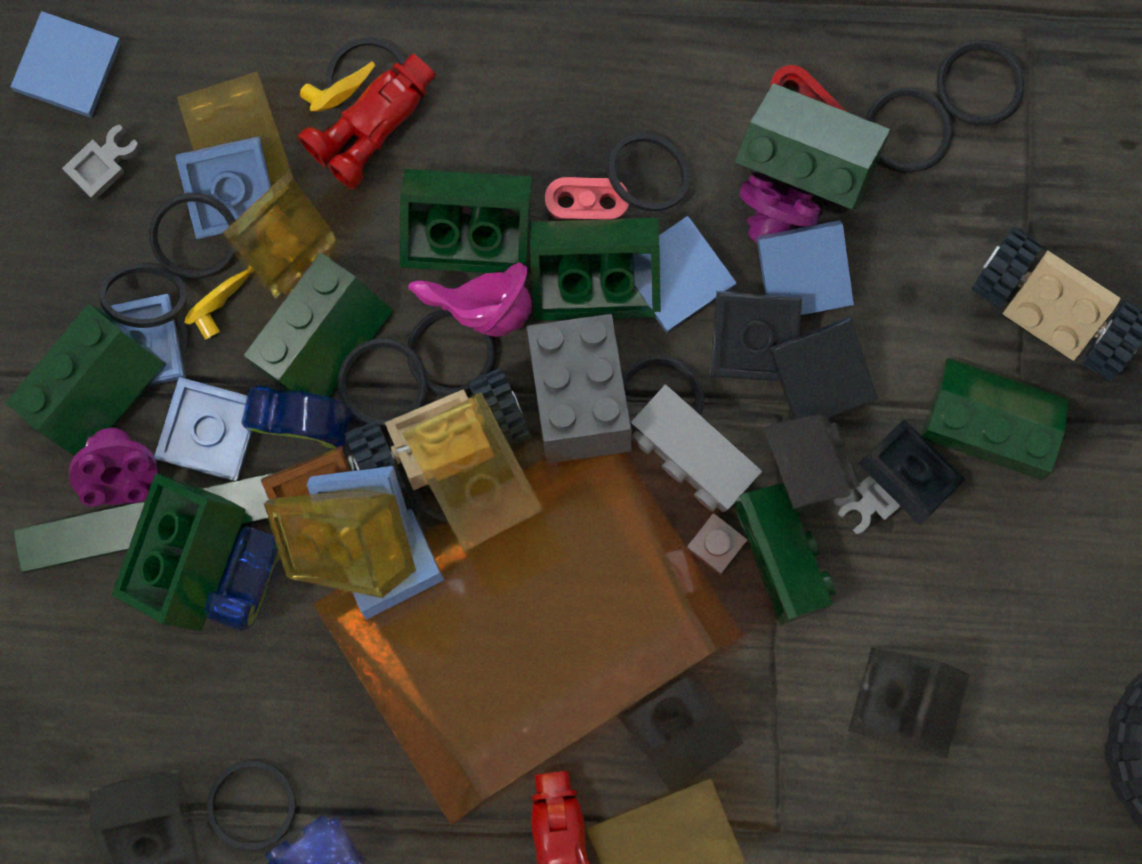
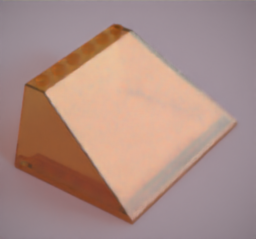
M625 453L547 464L546 459L543 458L500 485L492 504L479 517L461 524L440 523L424 535L444 581L367 620L359 609L349 582L313 604L450 825L470 814V811L491 795L709 654L723 647H728L744 636ZM488 494L453 516L464 515L475 510L483 503Z

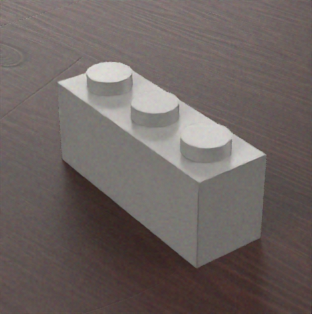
M666 384L630 423L631 431L633 432L631 440L645 453L649 454L653 450L665 461L662 468L677 482L681 483L684 479L697 490L694 494L695 498L712 512L716 508L722 513L727 511L739 495L762 472Z

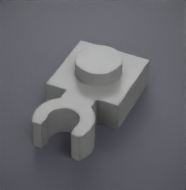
M120 124L110 129L106 136V144L100 147L92 139L62 168L93 201L125 173L117 163L120 160H128L135 157L140 151L141 147L135 139L126 147L117 146L118 140L126 133Z
M868 476L856 487L863 498L859 502L852 501L844 504L838 514L843 518L852 510L859 511L862 515V522L853 531L856 534H861L869 528L871 516L875 512L886 520L901 506L871 476Z

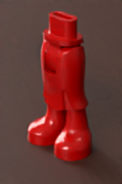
M411 54L402 65L395 63L392 69L379 75L352 106L341 112L342 117L329 129L320 131L313 127H307L297 135V139L324 168L328 166L330 172L338 181L354 191L364 178L362 169L376 150H381L386 138L414 112L421 98L427 94L425 87L436 77V74L418 56ZM354 134L359 138L346 152L338 154Z
M569 771L534 775L536 794L531 796L532 802H534L531 812V829L537 864H591L586 852L584 816L579 801L576 798L577 790H571Z

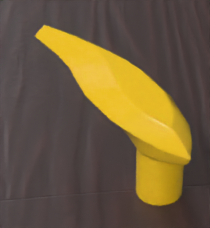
M371 61L353 74L335 82L331 87L322 91L311 84H305L300 90V97L311 104L310 111L319 112L334 108L348 99L360 87L375 67V64Z
M245 270L216 287L188 311L184 322L189 325L196 323L205 340L220 333L210 314L223 307L228 297L238 290L249 277L250 272Z

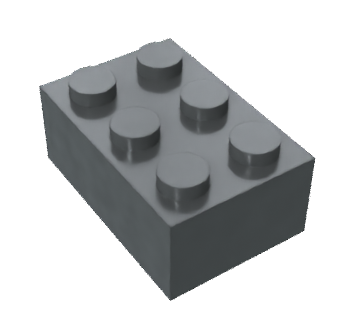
M612 314L527 326L529 352L546 464L631 452V426Z

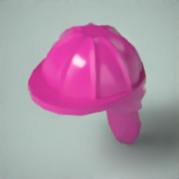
M520 262L511 266L504 273H486L455 289H447L434 282L424 280L414 281L408 285V289L416 294L424 304L448 310L462 325L473 327L475 332L489 336H505L521 328L528 319L532 307V301L527 286L524 283L527 267Z

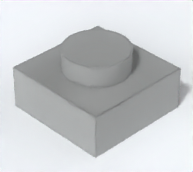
M713 513L686 549L720 575L747 539Z

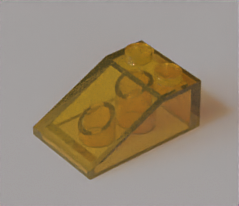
M258 71L176 97L194 151L259 136L276 208L280 209L301 202Z
M288 173L281 177L223 232L240 264L274 298L282 292L285 295L290 293L303 277L301 274L315 261L320 253L327 257L332 253L334 249L332 244L336 241L331 228Z
M482 393L402 433L464 552L543 512Z
M356 489L275 498L263 503L287 578L384 598L416 571L399 507L393 494Z
M711 778L587 828L600 864H742L745 862Z

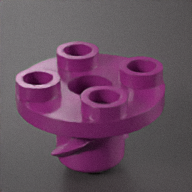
M752 172L749 180L743 182L739 192L742 200L756 210L755 215L749 217L746 221L750 226L748 234L755 243H757L756 236L795 229V225L815 226L819 223L822 216L821 208L812 201L813 193L790 185L788 188L776 184L773 178L763 173Z
M116 428L102 429L92 437H89L86 447L73 457L69 466L71 487L79 495L80 502L88 507H95L101 504L115 505L126 502L132 504L143 502L147 498L155 473L158 474L156 459L152 452L142 444L131 441L126 432Z

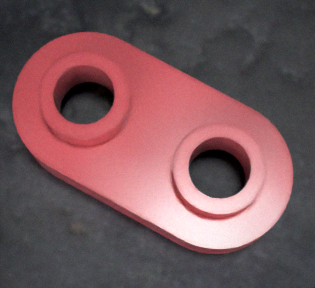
M562 177L554 180L548 186L545 193L546 210L557 221L622 219L629 207V204L615 192L609 178ZM620 182L621 186L627 191L626 187ZM563 196H569L573 199L574 203L569 208H563L558 204V200ZM609 197L616 202V205L612 209H604L600 205V201L603 198Z

